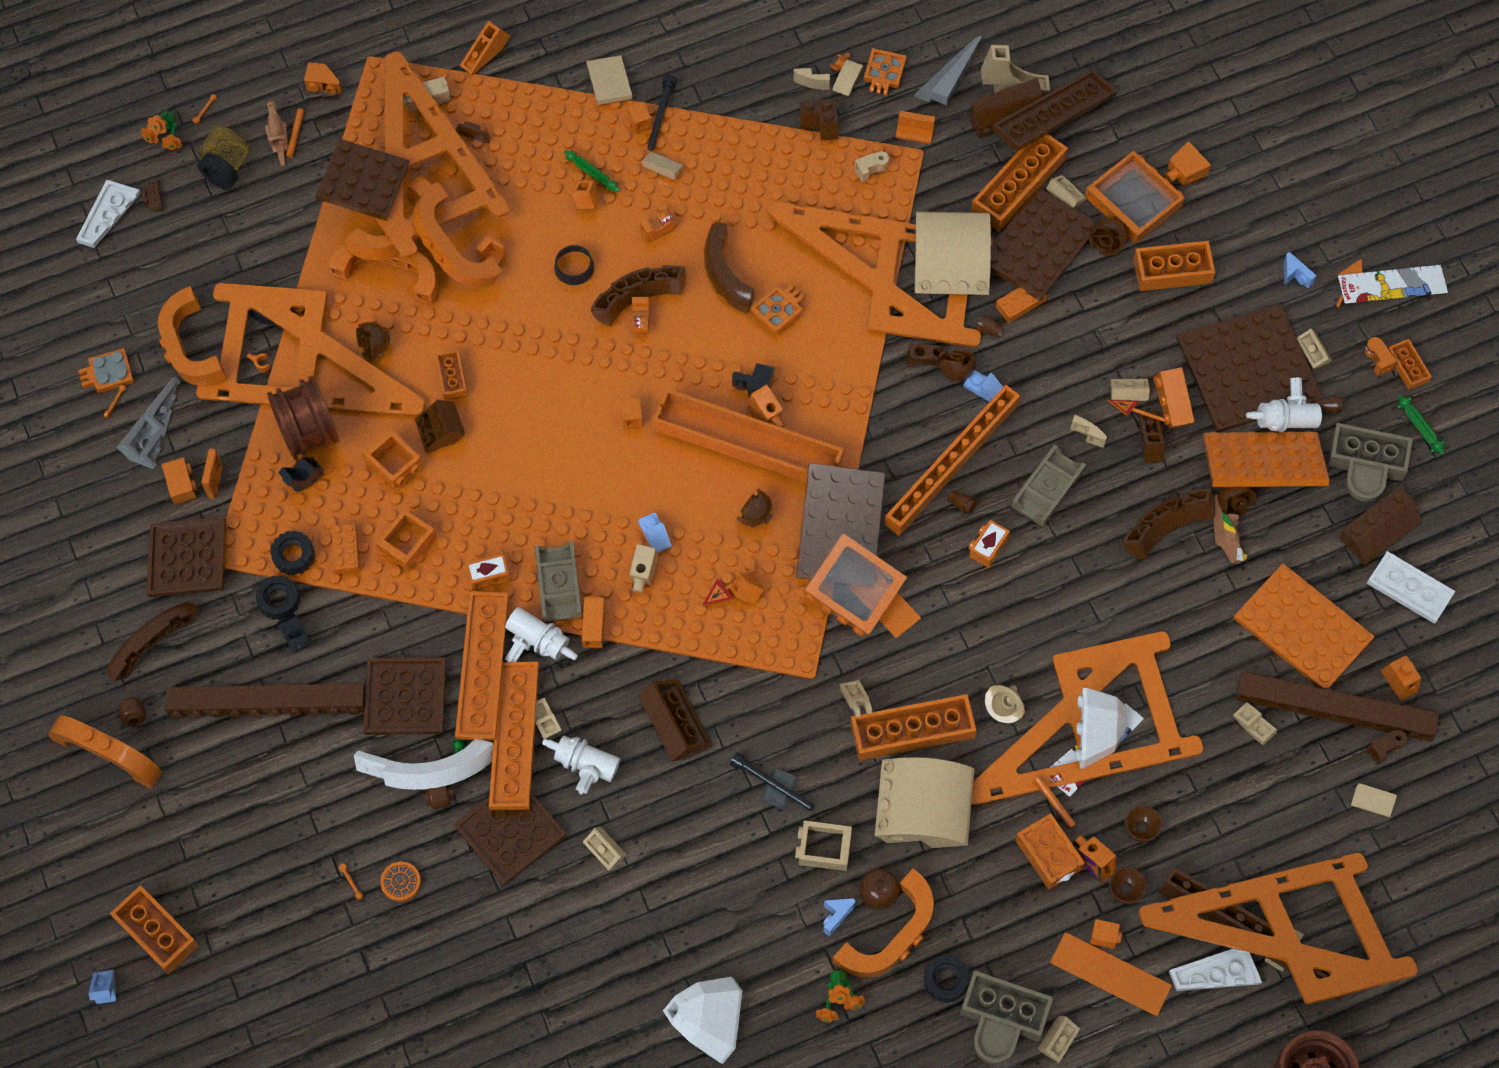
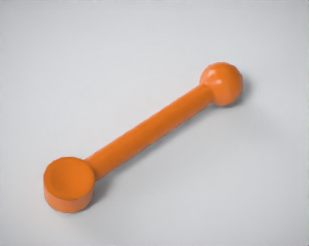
M212 94L210 96V100L199 113V115L193 118L192 121L194 124L197 125L200 123V118L202 117V115L205 113V111L208 109L211 103L217 100V96L215 94Z
M125 385L119 386V392L109 409L105 411L104 417L109 418L111 416V411L122 392L126 391Z
M340 864L339 870L344 873L353 888L355 898L358 900L362 899L363 893L358 891L347 872L346 864Z

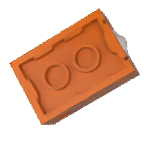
M1051 813L1017 833L1015 841L1048 890L1063 881H1068L1073 875L1083 870L1085 862Z

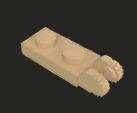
M859 680L840 684L841 692L850 709L853 710L855 717H860V708L863 706L867 714H872L869 697Z

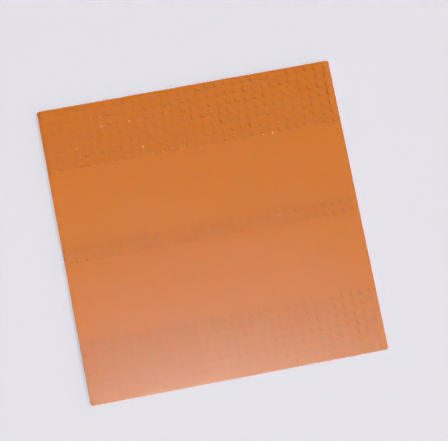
M369 56L363 69L342 139L385 152V58ZM409 63V66L422 83L445 77L451 101L437 104V106L455 130L458 124L470 122L480 126V130L485 134L487 132L490 136L489 142L485 143L458 134L494 184L495 189L510 208L509 213L501 218H495L488 208L483 207L440 227L459 254L469 262H483V260L478 258L476 248L487 235L504 245L506 257L499 264L503 272L495 280L485 285L470 286L462 284L451 278L442 269L440 264L435 261L429 249L425 247L422 239L418 238L415 242L417 251L426 256L431 262L437 279V295L433 305L415 300L413 290L418 281V276L412 271L375 260H363L353 266L347 280L329 274L327 267L331 256L341 245L346 243L345 238L357 227L373 236L386 234L374 217L323 201L296 289L325 291L327 299L322 332L422 397L424 400V411L436 400H444L435 354L459 350L467 396L444 401L455 402L465 435L452 445L426 452L415 422L418 416L354 412L338 409L329 410L339 443L335 444L331 441L330 446L327 448L324 443L306 449L307 455L304 457H314L325 471L310 487L296 492L291 486L283 482V478L278 472L282 467L294 468L303 456L298 454V459L294 460L271 406L261 404L226 517L225 569L269 578L282 575V577L286 576L295 583L467 615L469 592L473 591L466 563L475 558L483 559L491 554L503 553L510 582L475 591L508 593L507 621L517 607L524 609L543 621L535 546L539 545L547 549L564 546L569 541H573L582 618L546 622L547 625L554 623L555 627H559L562 633L582 636L584 597L597 595L603 597L605 602L603 640L814 679L828 614L821 610V605L818 603H811L805 599V594L802 592L810 580L796 578L806 482L653 430L652 420L658 406H660L666 388L758 419L748 406L750 399L748 397V390H738L732 386L734 371L752 376L756 363L774 368V379L770 390L783 409L781 416L785 424L783 428L843 448L844 459L840 467L858 470L886 333L868 330L872 291L772 218L773 205L775 202H784L797 206H808L850 213L851 215L909 223L924 154L923 150L839 136V139L821 140L820 132L666 106L655 148L652 152L683 165L676 180H673L643 167V159L651 152L647 146L659 105L645 103L651 117L652 128L635 133L628 118L627 106L639 103L638 101L624 100L597 105L595 94L479 74L472 75L467 72ZM406 68L402 70L405 76L410 75ZM403 104L404 148L408 149L437 136L419 110L410 112L408 106ZM435 109L430 110L433 116L438 115ZM463 149L458 151L462 157L467 156ZM564 150L575 151L577 156H581L607 175L610 181L617 182L620 191L607 190V186L597 182L578 168L573 161L567 160ZM879 151L886 152L889 156L887 170L869 175V180L862 183L854 170L855 160ZM443 153L407 169L403 179V217L407 219L413 214L416 203L408 198L407 186L418 176L423 177L432 185L436 182L440 183L449 196L442 205L475 191L449 153ZM594 180L599 194L595 209L577 208L572 198L576 181ZM492 191L488 192L491 199L496 197ZM665 210L670 211L677 223L675 228L648 242L640 230V220L652 218ZM794 210L793 214L804 215L805 211ZM849 220V223L860 225L859 220ZM721 222L727 224L728 235L723 246V256L731 272L741 282L754 288V301L750 308L776 286L785 291L789 286L794 285L796 287L795 290L798 289L801 292L800 295L806 296L805 300L799 304L803 309V313L777 335L764 325L750 311V308L747 314L729 305L727 300L720 293L718 294L712 286L705 268L704 248L708 232L713 223ZM820 228L823 233L871 268L877 267L880 247L879 237ZM900 241L898 245L893 279L894 285H897L906 241ZM578 245L584 247L590 253L595 268L593 275L585 283L568 285L557 278L554 271L555 258L564 247ZM569 252L560 257L557 265L564 274L576 276L588 269L590 258L581 252ZM664 265L685 267V284L681 295L658 294L649 296L648 333H633L632 304L616 317L611 326L599 322L593 316L591 307L601 293L604 294L611 287V284L619 278L647 267L650 269L662 268ZM294 307L291 309L299 317L305 314L304 308ZM365 322L379 323L390 335L387 351L382 356L372 360H367L362 355V352L365 351L363 347L358 346L356 338V328L359 327V324ZM283 330L267 386L292 387L294 383L300 340ZM319 355L317 357L314 379L320 390L374 393L375 390L325 356ZM640 398L643 426L624 428L621 399ZM334 400L333 404L344 405V400ZM392 404L391 409L402 410V405ZM390 428L421 457L423 464L418 473L412 474L404 485L398 486L395 490L364 461L362 455L366 448ZM395 443L376 460L391 475H394L411 458ZM759 488L770 497L772 501L770 513L773 516L767 524L763 522L760 526L748 527L736 519L737 516L742 517L741 509L752 494L755 496L758 494L756 490ZM403 509L415 512L423 522H430L435 527L437 536L409 571L379 552L375 544ZM656 513L660 523L663 522L672 547L657 553L659 558L650 585H644L643 593H638L631 590L633 581L630 578L636 546L639 544L650 547L638 524V520ZM406 520L388 543L407 555L425 532ZM355 523L357 527L360 572L336 574L334 571L331 526ZM292 530L302 532L312 542L315 550V559H313V564L304 573L286 575V573H282L276 568L270 554L271 545L274 543V539L279 537L281 533ZM295 544L287 546L283 552L284 558L288 561H296L302 555L301 547ZM751 568H756L748 576L757 579L764 588V591L754 605L735 597L732 590L729 589L728 592L734 600L702 606L717 579L724 587H727L736 579L740 572L746 573ZM822 581L819 591L832 599L835 583Z

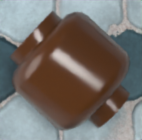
M129 697L120 703L119 713L123 724L129 727H137L145 720L146 711L144 702L141 699Z
M446 785L424 791L427 806H431L432 809L447 807L451 804V798H454L452 786L448 787Z

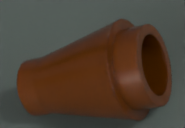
M982 315L975 327L979 329V332L997 337L998 339L1004 331L994 320Z
M1337 395L1315 400V403L1320 405L1322 412L1338 414V412L1343 411L1342 396L1337 397Z
M951 491L947 499L964 514H971L977 506V501L974 500V497Z

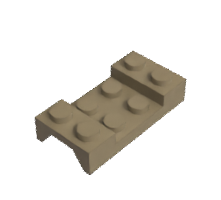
M1054 445L1013 499L1011 507L1044 527L1066 493L1084 473L1086 464L1083 462L1075 463L1064 456L1058 446Z
M569 541L564 546L547 549L539 545L535 546L544 623L582 618L573 541Z

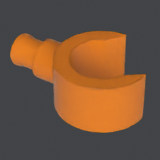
M849 53L845 55L837 54L838 60L834 65L830 64V67L840 72L845 61L850 58Z
M249 353L247 355V359L254 362L259 372L265 373L271 369L270 364L259 365L262 360L269 359L267 354L252 355Z

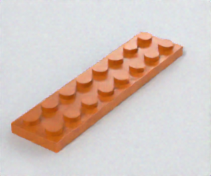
M469 592L455 732L456 739L495 740L509 600L508 593Z
M503 662L496 736L493 743L489 796L490 810L530 809L539 662Z

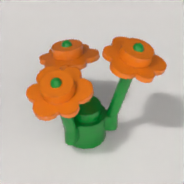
M169 111L163 112L161 116L154 115L153 118L150 117L147 127L141 129V136L145 141L158 143V135L165 133L167 129L171 128V134L167 138H162V147L172 151L182 147L181 139L175 137V128L177 127L175 115Z
M837 970L830 974L831 982L828 983L826 1008L816 1010V1017L823 1022H832V1020H838L839 1018L837 1012L830 1010L831 1002L844 1003L845 1010H857L866 1002L864 996H854L851 982L847 980L844 971Z

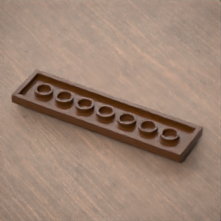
M1092 69L994 123L992 130L1017 152L1116 96L1117 90Z

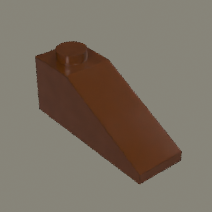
M1145 411L1158 416L1157 411ZM1138 413L1144 463L1163 462L1165 443L1160 421Z

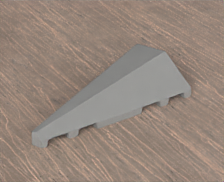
M981 36L975 37L923 85L915 93L914 97L929 103L931 100L947 105L981 42Z
M177 377L172 378L116 447L130 461L151 469L156 467L157 463L155 461L157 454L161 451V440L165 436L172 412L170 410L171 405L176 398L175 391L177 385L180 384V380Z

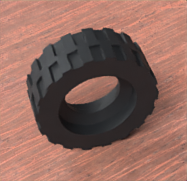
M206 153L197 164V168L202 175L213 185L223 190L231 189L239 178L235 168L225 159L214 153Z
M292 530L281 533L279 537L274 539V543L271 545V558L276 568L280 572L286 573V575L304 573L313 564V559H315V550L312 542L302 532ZM292 544L300 546L302 549L301 557L296 561L286 560L283 552L287 546Z
M278 575L266 578L256 590L257 605L267 618L282 620L293 615L299 608L298 605L301 601L300 593L295 583L286 576ZM277 589L284 590L288 596L285 604L281 606L271 605L269 595L272 591Z
M953 955L935 957L933 961L928 963L925 969L924 986L927 993L932 998L937 999V1001L944 1003L955 1002L958 998L960 999L966 993L970 980L966 964L960 961L958 957H953ZM950 969L956 974L957 982L952 988H942L937 983L936 977L941 970Z

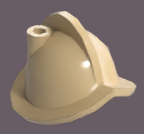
M994 685L987 691L985 705L992 718L998 722L1008 724L1016 722L1023 717L1025 709L1015 685L1008 688L1003 685Z

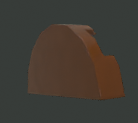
M464 122V124L460 123L456 127L458 134L488 143L490 140L489 134L480 130L481 127L474 123Z
M156 178L149 181V184L142 190V199L148 209L155 212H163L159 182Z

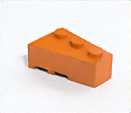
M1182 367L1161 371L1152 377L1160 405L1163 409V418L1166 419L1164 423L1168 425V429L1193 424L1194 417Z

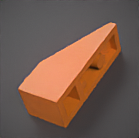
M488 21L460 66L472 75L475 74L503 49L511 35Z

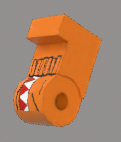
M668 210L652 218L640 220V230L648 242L671 231L677 225Z
M632 297L633 333H648L649 297Z
M1378 337L1368 340L1365 354L1376 365L1374 372L1377 377L1394 369L1397 361L1384 342Z

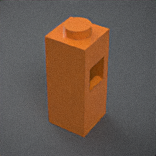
M597 595L584 597L583 648L603 647L605 602L603 597Z

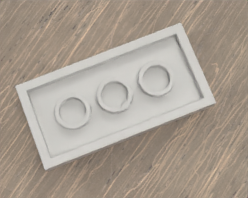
M1388 551L1367 582L1368 585L1434 624L1455 593L1451 588Z

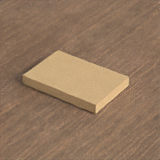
M621 55L586 61L597 105L632 99V92Z

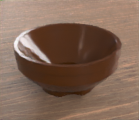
M1148 806L1133 808L1125 819V829L1128 835L1138 842L1152 841L1159 835L1162 828L1160 815ZM1140 822L1145 823L1148 827V830L1144 833L1136 829V825Z
M1120 868L1110 878V893L1120 903L1134 904L1144 896L1146 880L1134 868ZM1129 884L1132 887V892L1130 894L1122 893L1121 885Z

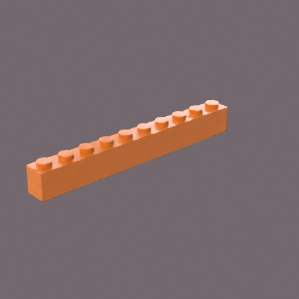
M1005 385L885 516V526L900 536L1019 406L1020 395Z

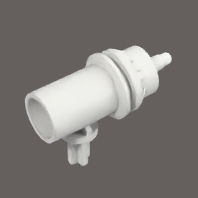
M1296 377L1290 378L1291 396L1287 397L1288 403L1284 399L1261 403L1257 411L1247 412L1246 417L1257 419L1258 425L1261 428L1284 432L1287 428H1318L1322 420V411L1319 404L1306 403V396H1302V378Z
M517 607L510 615L505 628L514 633L515 636L512 639L514 645L505 658L508 662H517L524 649L529 650L531 645L534 646V652H540V655L543 657L550 656L557 660L564 654L573 660L577 659V654L567 648L570 638L563 635L561 629L555 627L554 623L547 625L520 607Z
M563 735L559 743L544 739L542 744L556 751L554 760L561 762L566 769H569L571 766L572 772L577 771V769L580 770L579 776L581 779L576 787L579 794H586L591 784L596 783L599 778L612 782L621 758L587 745L586 739L581 743V738L579 737L569 738Z

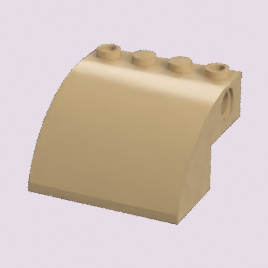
M916 212L915 293L989 295L991 256L990 213Z
M932 758L882 760L875 836L886 843L922 841L931 848L967 846L974 768L956 762Z

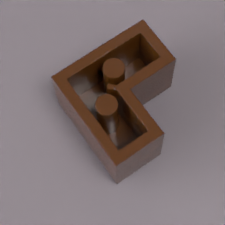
M835 99L799 102L801 130L819 129L821 140L839 139Z

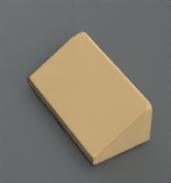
M652 151L643 159V167L673 180H676L683 168L682 164Z
M1063 175L1051 179L1046 188L1054 197L1074 209L1087 199Z
M1309 329L1296 338L1313 369L1332 362L1330 355L1313 329Z
M1110 379L1112 400H1149L1150 387L1148 379Z
M1358 783L1354 790L1351 806L1390 818L1397 795Z
M602 827L594 828L583 841L585 846L608 871L627 856Z
M1058 1016L1038 1047V1050L1057 1063H1060L1080 1028L1066 1016Z

